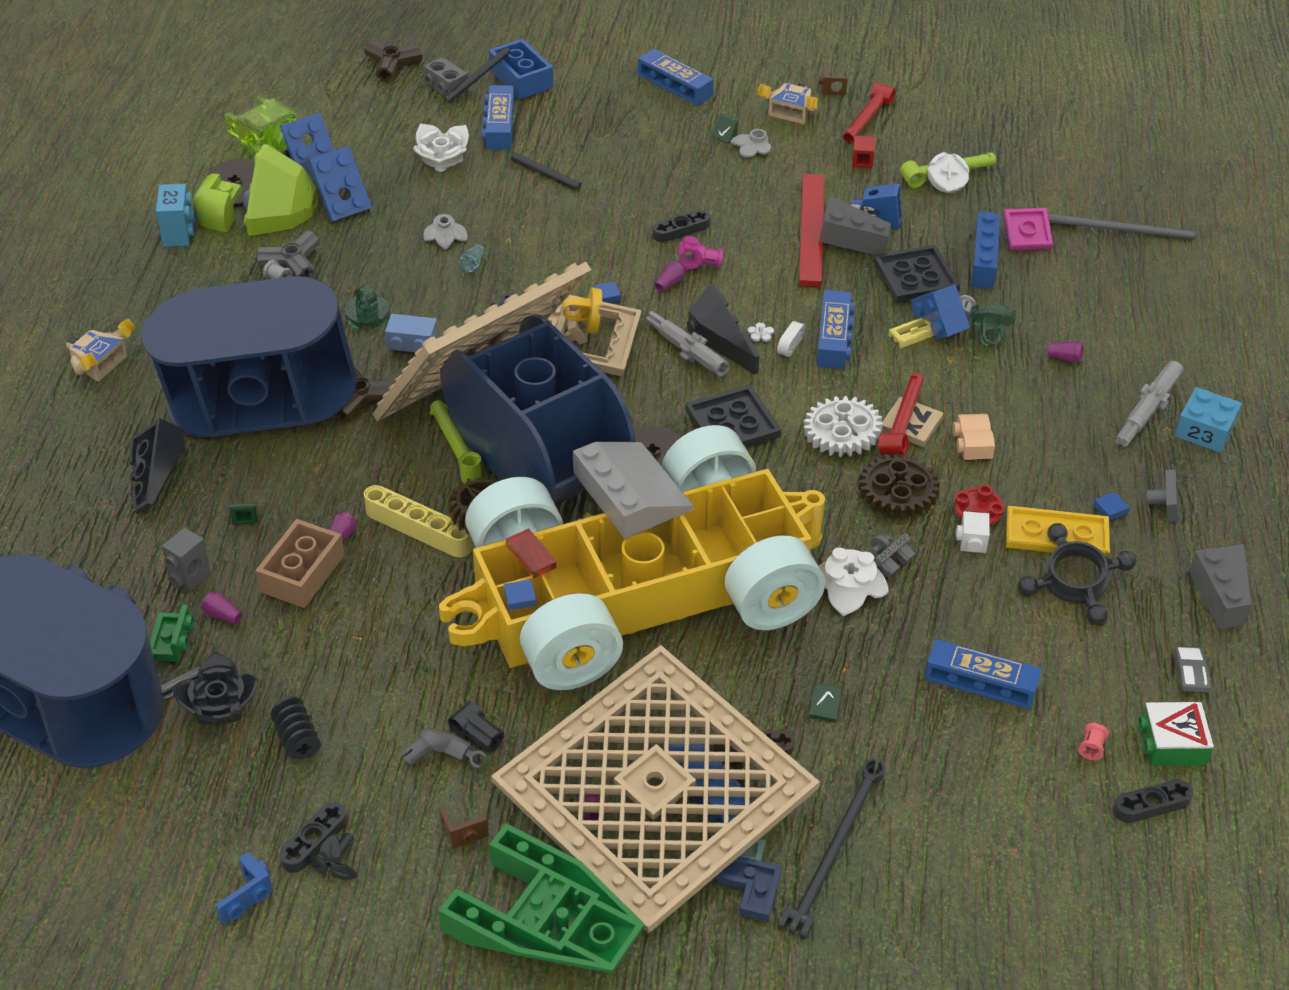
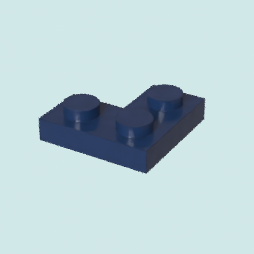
M739 856L718 874L717 884L745 890L739 915L769 922L782 866Z

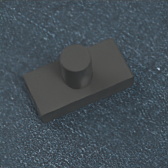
M1176 469L1165 470L1166 489L1147 490L1148 505L1166 504L1168 523L1178 522Z

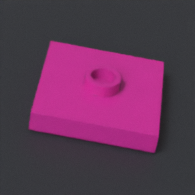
M1047 208L1004 209L1002 214L1009 251L1052 249L1053 241Z

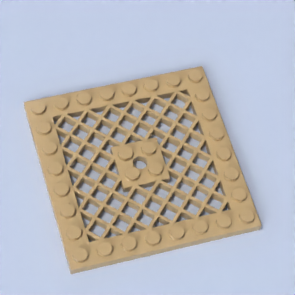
M587 262L578 266L574 263L564 269L563 274L558 276L557 273H554L546 278L544 284L540 286L537 283L531 285L524 290L525 293L521 296L514 294L504 301L505 304L499 307L495 304L484 311V315L469 317L463 322V326L457 328L454 325L442 333L443 336L438 339L433 336L425 340L421 344L423 347L415 352L416 356L408 361L409 365L401 371L403 374L395 379L396 383L389 387L390 391L382 396L384 399L376 404L378 407L373 412L376 421L378 422L442 388L440 368L443 367L444 362L448 360L451 353L455 350H459L469 357L518 335L521 322L531 314H540L548 320L591 271Z
M661 645L491 776L492 782L566 854L582 861L644 923L643 929L648 933L819 789L820 781ZM651 693H667L666 700H651ZM647 694L646 700H639ZM671 694L678 700H671ZM631 709L646 710V717L630 716ZM626 710V716H619ZM650 710H666V717H650ZM670 710H686V717H670ZM690 710H691L697 717H690ZM610 726H625V733H609ZM630 726H645V734L629 733ZM650 726L665 727V734H649ZM603 727H605L604 733H597ZM670 727H685V734H669ZM690 727H705V734H690ZM710 728L718 735H710ZM589 742H604L603 750H588ZM609 743H624V750H608ZM629 743H644V751L628 750ZM649 743H664V750L657 744L649 749ZM583 744V750H576ZM669 744H685V751H669ZM689 744H705V752L689 751ZM709 744H724L725 752H709ZM730 745H731L737 752H729ZM567 759H582V767H567ZM562 760V766L556 767L555 765ZM587 760H603L602 767H587ZM608 760H623V768L607 767ZM628 760H636L628 766ZM676 761H684V768ZM689 761H705L704 769H688ZM709 761L725 762V769H709ZM729 762H746L745 770H729ZM750 763L758 770H750ZM546 776H561L560 784H545ZM566 776L581 777V785L565 784ZM586 777H602L601 785H586ZM607 777H614L615 785H606ZM651 778H660L663 781L658 786H651L647 783ZM696 779H704V787H695ZM725 779V787H708V780ZM729 779H745V787H729ZM749 780H766V788H749ZM770 780L774 783V785L771 788ZM551 794H559V802ZM565 794H580L579 802H564ZM585 794L600 795V803L585 802ZM605 795H621V803H605ZM626 795H627L634 803H626ZM688 796H704V805L687 804ZM708 796L724 797V805H708ZM683 797V804H674ZM729 797H745V805H729ZM749 797H759L749 805ZM570 812H579L578 820ZM584 812H599V821L583 820ZM604 812L620 813V821H604ZM625 813H641V820L625 821ZM647 814L652 820H655L662 814L661 822H645V816ZM666 814H682V822H666ZM687 814H703V823L687 822ZM708 814L724 815V823H707ZM728 815H737L728 823ZM589 830H598V839ZM603 831H619V839H603ZM624 831H640V840H624ZM645 831L661 832V840H644ZM666 832H682V841L665 840ZM686 832H703V841H686ZM707 832L716 833L709 840H707ZM609 849H618V858ZM623 849H638L639 858H623ZM644 850H660V859H645ZM665 850H681V859H665ZM686 850L694 851L686 858ZM629 868H638V877ZM643 868H659V878L643 877ZM664 869H673L664 877Z

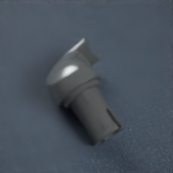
M432 727L422 729L419 734L420 737L400 752L411 766L430 750L446 753L462 761H466L469 758L471 765L476 768L482 767V765L474 761L476 754L479 753L487 758L486 752L482 750L472 751L473 745L457 735Z

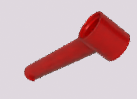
M878 82L874 84L870 95V102L842 136L846 143L854 141V135H859L883 104L891 105L893 103L896 88Z
M913 373L910 376L890 433H881L879 436L878 447L881 455H895V453L906 455L908 453L909 440L906 430L924 382V377L919 373Z

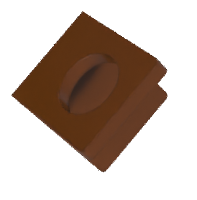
M824 63L823 73L819 72V85H822V94L846 95L848 77L828 76V63ZM833 82H841L843 87L839 90H834L831 85Z
M438 806L440 824L452 849L473 844L477 840L489 836L486 815L452 826L444 806Z

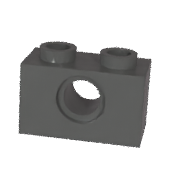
M184 527L162 545L164 562L169 575L168 579L174 587H180L190 593L211 575L205 543L202 537Z

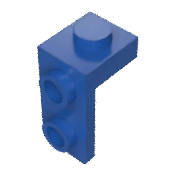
M249 852L239 858L242 875L248 883L216 905L219 921L223 925L240 917L246 909L257 902L263 901L273 891L267 866L261 859L256 860Z

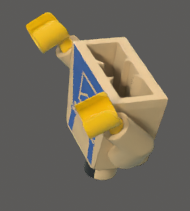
M786 83L772 92L771 87L763 84L759 85L757 95L762 96L769 103L768 116L805 124L808 112L815 114L818 111V98L811 97V90L803 83L797 85Z
M130 319L122 321L118 325L119 329L114 333L90 330L80 339L70 337L67 340L66 347L71 355L70 363L77 375L87 374L99 382L127 357L124 339L128 338L131 335V331L136 329Z

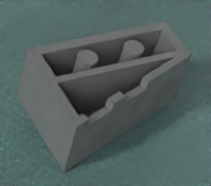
M829 195L819 242L872 255L883 254L889 237L891 223Z
M1244 544L1195 551L1189 573L1218 628L1244 626L1251 606Z

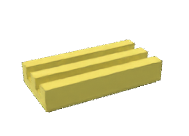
M929 318L913 320L892 328L888 332V335L894 337L893 340L899 343L898 346L900 348L935 336L931 330Z

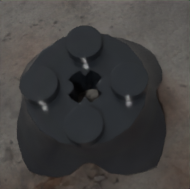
M215 652L199 667L196 680H181L171 689L178 704L193 714L199 724L219 725L228 722L234 723L241 719L242 712L253 698L259 682L255 676L250 674L240 676L235 664L229 658Z

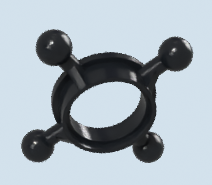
M1054 523L1048 528L1047 536L1051 542L1057 543L1058 547L1053 551L1045 564L1044 576L1037 579L1031 576L1022 577L1017 585L1020 594L1029 597L1036 594L1038 589L1048 587L1055 596L1064 601L1086 603L1088 607L1086 613L1087 620L1093 625H1102L1108 618V612L1105 607L1097 604L1096 599L1103 595L1108 587L1110 580L1109 570L1119 568L1122 571H1129L1135 567L1136 557L1132 552L1124 550L1119 552L1116 558L1109 559L1097 547L1089 543L1080 541L1068 542L1066 540L1068 536L1067 528L1063 524ZM1081 556L1091 560L1098 567L1100 577L1091 585L1074 586L1062 581L1057 576L1054 567L1065 557Z

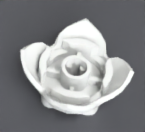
M421 123L416 132L417 145L413 147V150L421 156L425 164L434 167L436 171H445L447 167L463 161V153L467 150L466 145L469 139L468 129L466 125L454 126L443 134L437 127Z
M835 548L827 561L819 565L825 577V589L828 590V599L842 616L858 610L868 595L873 598H881L889 592L885 577L877 568L874 556L870 552Z

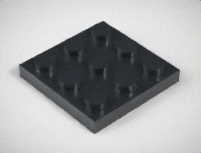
M936 245L874 255L873 263L896 303L911 301L913 298L952 285H956L958 292L960 291L958 280Z
M751 385L685 403V411L697 429L712 425L728 427L738 435L745 447L781 437V428Z

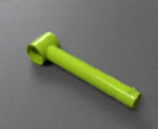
M989 152L987 154L962 158L968 165L969 170L979 167L988 168L996 163L994 153ZM910 160L901 166L900 174L911 188H918L928 178L927 170L929 165L919 167L915 161Z
M440 400L434 401L430 405V415H434L459 461L461 481L466 484L467 478L473 481L476 480L477 476L483 479L481 456L476 452L469 451L448 413L447 405Z

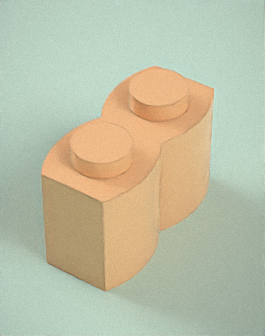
M958 415L957 422H953V435L958 436L957 452L962 454L964 460L993 459L995 442L988 415Z

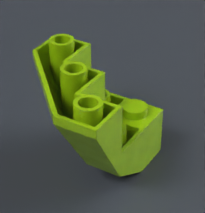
M263 144L260 151L255 155L253 179L249 188L248 208L244 217V225L247 226L249 236L293 229L311 218L318 206L317 186L305 169L271 146Z

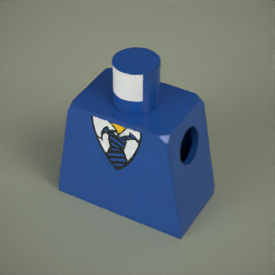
M900 183L867 187L863 199H852L851 206L891 223L890 229L899 230L902 221Z

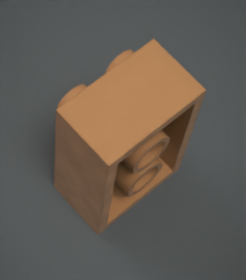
M296 519L255 570L259 592L305 608L345 556L342 534Z

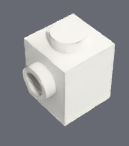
M963 511L961 525H957L956 540H960V551L986 553L990 536L989 513Z

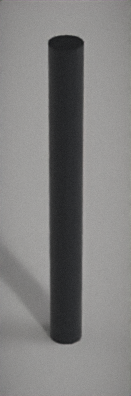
M507 46L445 96V99L449 103L455 100L511 53L510 49Z
M514 152L511 155V160L573 189L580 190L582 186L581 182Z

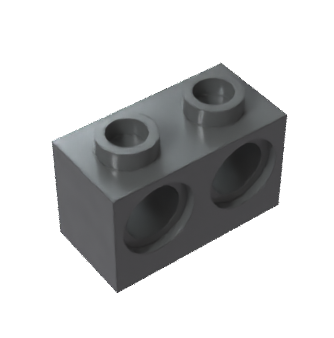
M443 57L424 65L425 83L444 96H447L468 78V73Z

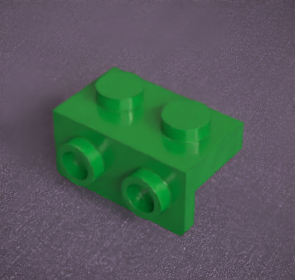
M182 604L180 613H158L150 639L155 661H181L183 651L188 649V633L193 630L195 622L194 615L190 614L189 605Z

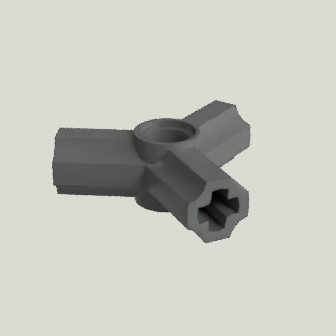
M307 230L294 242L285 243L282 247H258V266L264 267L270 260H276L280 266L290 268L294 276L313 278L316 275V271L306 257L320 245L319 238L315 236L314 232Z

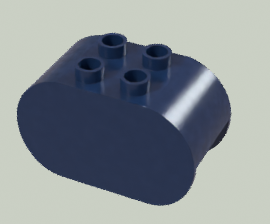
M290 276L193 289L172 297L156 308L146 320L142 330V341L145 350L153 360L167 399V411L173 425L184 429V433L190 436L214 437L320 422L333 416L345 407L352 398L354 390H356L357 373L336 295L329 286L316 279Z
M531 314L525 317L521 322L518 335L469 357L463 352L455 350L451 353L448 360L444 362L443 367L440 368L441 385L447 407L457 429L468 446L481 456V460L500 480L528 477L541 482L547 488L555 505L586 490L574 474V450L594 442H636L630 414L616 386L568 338L540 314Z
M30 555L0 557V732L59 763L75 768H93L107 765L134 752L150 738L158 727L164 711V696L145 620L141 611L135 605L133 598L119 586L112 585L106 589L93 583L89 576L75 565H68L66 568H62L48 560ZM135 700L136 708L129 711L126 703Z

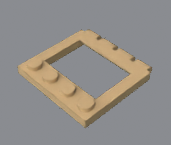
M602 302L599 314L602 317L616 319L605 357L587 353L583 354L602 372L623 376L639 324L641 310ZM561 304L548 320L564 335L568 319L563 315V306ZM569 306L567 308L569 311L579 309L577 306Z

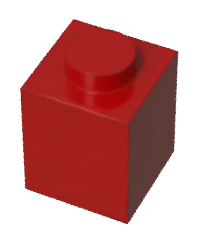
M854 135L852 167L873 169L875 137Z

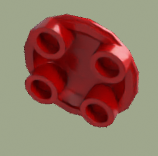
M986 484L959 491L956 494L954 504L956 514L961 519L963 511L989 513V525L1000 520L1005 508L1002 499L993 492L991 486Z

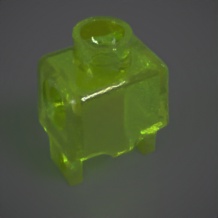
M260 95L256 97L257 107L239 117L231 112L225 114L228 132L240 139V145L254 154L260 151L263 144H267L277 151L283 152L288 149L279 126L295 121L296 114L278 99L272 98L267 100Z

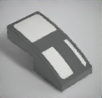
M1174 646L1173 657L1178 667L1177 680L1181 690L1210 692L1209 674L1202 648Z

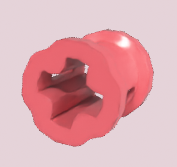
M1089 723L1085 726L1083 732L1085 736L1084 741L1080 743L1078 751L1083 758L1095 761L1101 759L1104 755L1103 744L1107 740L1109 731L1103 725Z

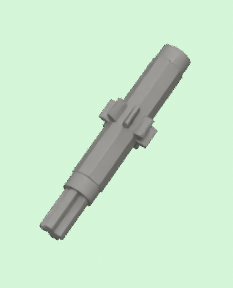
M653 311L649 312V316L645 319L646 322L656 328L667 340L683 350L680 356L692 363L697 360L718 376H723L728 372L729 362L704 344H706L707 340L695 332L691 336L670 320H665Z
M1170 361L1150 386L1145 384L1140 390L1142 394L1139 396L1140 401L1125 421L1122 430L1116 436L1115 442L1117 445L1121 444L1123 447H1127L1136 433H1139L1154 412L1158 408L1163 410L1169 403V392L1184 371L1183 366L1179 362Z

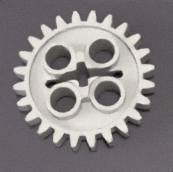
M835 396L832 402L826 398L825 404L817 402V408L811 407L810 413H806L804 435L807 436L808 443L813 442V448L820 446L821 453L829 450L830 456L834 452H838L839 457H842L843 452H847L849 456H852V451L861 454L862 448L869 451L870 444L876 445V439H879L882 433V416H879V410H873V404L866 406V400L858 403L857 397L850 401L847 396H844L843 400H839Z

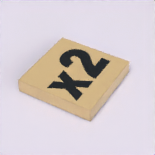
M899 397L883 420L882 432L890 433L903 397ZM916 403L906 430L909 442L924 447L942 421L944 413Z

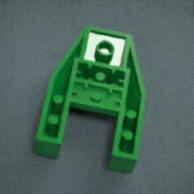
M505 823L489 844L491 865L529 884L509 913L506 915L457 888L454 889L438 910L440 931L464 944L612 974L644 928V923L582 861Z

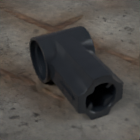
M472 701L467 702L447 720L451 730L457 736L462 738L465 736L469 737L487 752H494L498 749L504 739V732L486 719L481 708Z

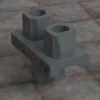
M907 533L903 534L893 544H890L892 538L888 535L884 537L877 534L871 539L872 548L870 552L873 555L879 554L875 559V564L888 579L900 568L892 559L893 557L904 566L915 555V552L907 544L911 539Z

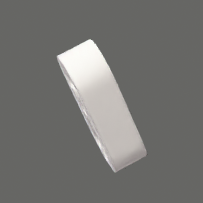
M793 321L778 343V354L786 357L792 355L804 336L805 324Z

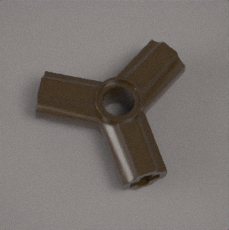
M370 40L364 48L365 55L380 62L376 70V77L382 82H389L390 79H393L396 71L400 70L401 66L422 62L423 60L419 44L399 48L395 45L384 46L374 40Z
M355 367L357 373L356 390H354L355 392L347 405L334 414V416L339 421L346 423L360 409L368 408L374 402L384 399L382 396L390 391L389 387L396 383V381L370 382Z

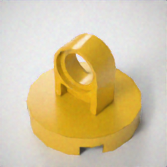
M591 287L588 298H566L562 303L564 317L569 320L584 321L587 334L597 333L601 318L599 309L602 306V290ZM569 306H577L579 308L576 311L567 310Z

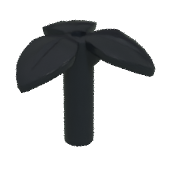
M345 833L340 840L336 834L331 835L320 848L323 858L316 855L309 858L311 866L323 875L329 868L332 876L341 880L357 877V872L353 868L339 863L341 857L354 841L353 835Z

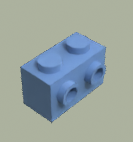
M391 314L385 330L386 347L389 350L416 352L423 347L421 344L425 340L433 336L436 339L438 338L437 318Z

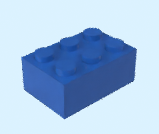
M524 39L488 50L490 60L506 46L510 49L511 53L490 71L504 85H514V95L518 99L526 98L554 87L553 66Z

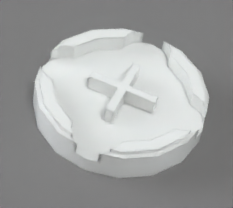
M943 152L936 155L929 163L927 170L928 179L939 191L955 193L960 191L968 182L969 167L959 155Z

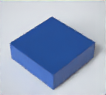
M614 281L593 285V288L602 290V302L614 303L621 301V294Z
M1116 492L1094 499L1093 506L1102 516H1109V521L1128 514L1130 509Z
M531 579L504 584V592L509 610L536 606V597Z

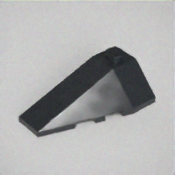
M714 284L710 285L689 309L687 321L689 332L701 335L707 340L705 345L752 374H757L760 355L748 335L740 332L738 318L736 315L731 316L726 308L729 304L726 298Z
M161 418L131 438L129 464L133 465L134 471L130 473V479L135 481V486L132 489L133 512L137 514L154 503L185 444L183 440L184 429Z

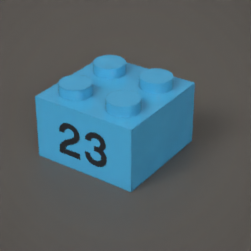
M186 184L159 185L156 215L163 247L190 245V236H194L193 223H195L194 210L190 209L192 194L187 192Z
M1195 387L1180 415L1175 436L1221 453L1236 425L1242 403Z

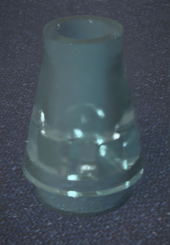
M476 244L463 252L459 257L461 269L466 272L476 271L485 253L484 247Z

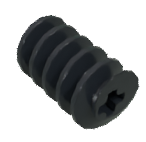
M295 696L286 697L277 702L272 708L270 715L285 753L293 759H305L320 750L321 741L314 730V725L307 714L306 707L303 706V701Z

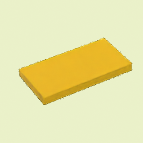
M1007 506L1006 548L1053 553L1058 545L1049 540L1047 530L1052 524L1060 523L1067 528L1068 536L1066 540L1068 542L1080 541L1089 543L1097 547L1104 556L1109 558V516Z

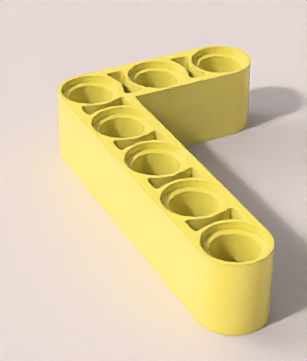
M373 485L365 489V510L370 518L454 557H465L475 548L470 534L467 535L465 530L459 531L457 525H453L450 517L379 485Z

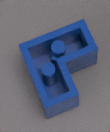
M956 285L911 299L914 315L917 319H930L931 330L935 334L936 339L948 337L970 328Z

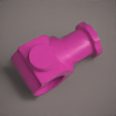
M688 236L679 243V263L685 270L695 269L698 266L701 267L702 264L714 265L715 268H720L723 249H707L705 245L699 244L698 239ZM688 251L693 252V253L690 254V255H685V254H684L685 252H688Z

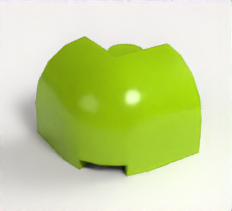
M220 174L208 175L193 199L195 218L200 222V225L208 229L227 233L236 220L233 205L242 193L241 185L221 181Z

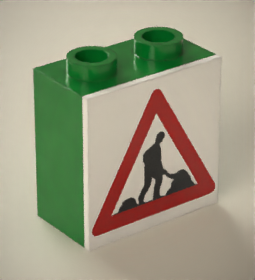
M1146 703L1142 716L1138 717L1139 732H1143V749L1145 755H1149L1151 766H1207L1214 746L1202 703Z

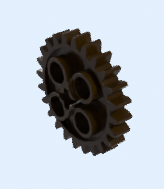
M895 453L894 458L885 454V460L876 457V462L869 461L868 467H863L859 477L858 490H861L860 497L865 498V504L872 503V510L880 508L881 515L887 511L890 512L891 518L895 513L899 514L901 519H903L904 514H908L913 518L914 512L923 515V509L930 511L931 505L936 504L940 491V481H937L938 474H932L933 468H926V462L917 463V457L908 460L907 454L903 458H900L897 453Z

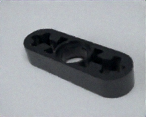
M695 210L657 222L653 225V238L658 242H667L705 230L710 226V213L705 210Z
M1177 779L1127 792L1117 797L1113 810L1114 815L1122 822L1132 823L1184 809L1189 806L1194 791L1188 782ZM1155 797L1160 800L1161 804L1157 806L1151 805L1147 802L1146 798Z
M336 802L324 805L281 848L280 859L282 867L286 871L293 873L303 870L309 864V858L320 853V848L324 841L333 834L337 835L347 823L345 808ZM313 832L322 835L315 842L306 840L307 835Z

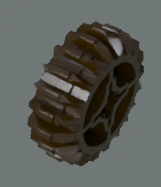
M477 476L476 480L473 481L467 478L466 484L459 483L458 487L452 490L448 500V514L453 525H457L459 531L465 530L467 535H469L465 519L470 504L480 492L490 485L499 482L498 478L490 480L488 476L485 479H480Z

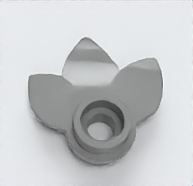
M754 129L750 134L737 135L730 142L740 147V155L745 158L753 157L757 153L766 155L771 150L767 133L762 129Z
M448 214L436 216L433 224L424 230V241L435 240L443 250H447L454 239L460 242L467 241L466 229L462 225L455 223L454 218Z

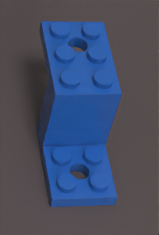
M321 113L279 126L291 159L301 165L312 181L317 184L330 222L372 208L350 147L347 146L334 151ZM304 134L312 137L311 145L303 143L302 137ZM341 188L348 191L349 196L347 200H342L339 197V190Z

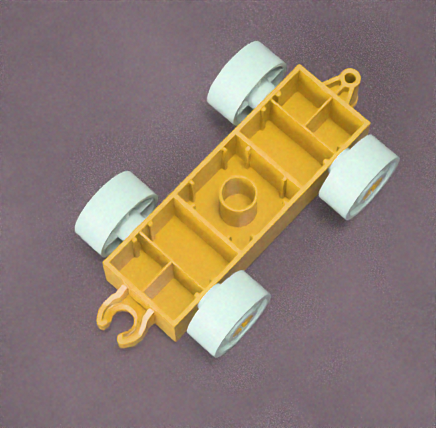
M719 425L705 426L687 433L670 447L662 461L661 467L692 503L694 510L625 539L605 513L563 524L562 518L547 488L541 482L528 477L504 479L480 492L467 510L466 527L476 547L473 549L475 584L446 597L440 603V620L445 623L450 622L461 612L476 614L478 619L472 625L461 626L454 623L449 626V641L451 644L471 646L485 643L488 640H498L510 668L529 663L536 680L544 687L554 690L579 688L606 674L615 665L622 653L623 635L632 634L674 620L684 619L688 616L722 606L734 604L742 620L751 628L758 630L781 628L806 615L817 604L823 594L825 577L812 557L810 550L821 544L825 497L816 490L782 492L769 469L756 472L755 463L738 435L732 429ZM531 579L536 597V606L509 610L504 592V584Z

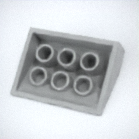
M594 442L573 451L574 474L624 539L694 510L692 503L642 442Z

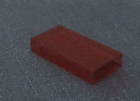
M529 528L506 538V546L533 579L557 568V561Z

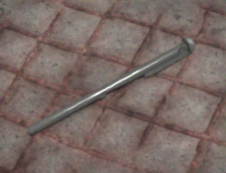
M1048 213L1049 222L1193 240L1195 238V231Z

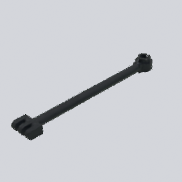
M871 758L864 762L862 768L863 780L796 910L786 906L778 923L779 928L784 929L790 920L792 923L789 932L795 934L799 926L802 925L800 937L806 939L814 925V918L807 914L871 788L884 778L885 765L881 760L876 768V774H870L874 773L876 758Z

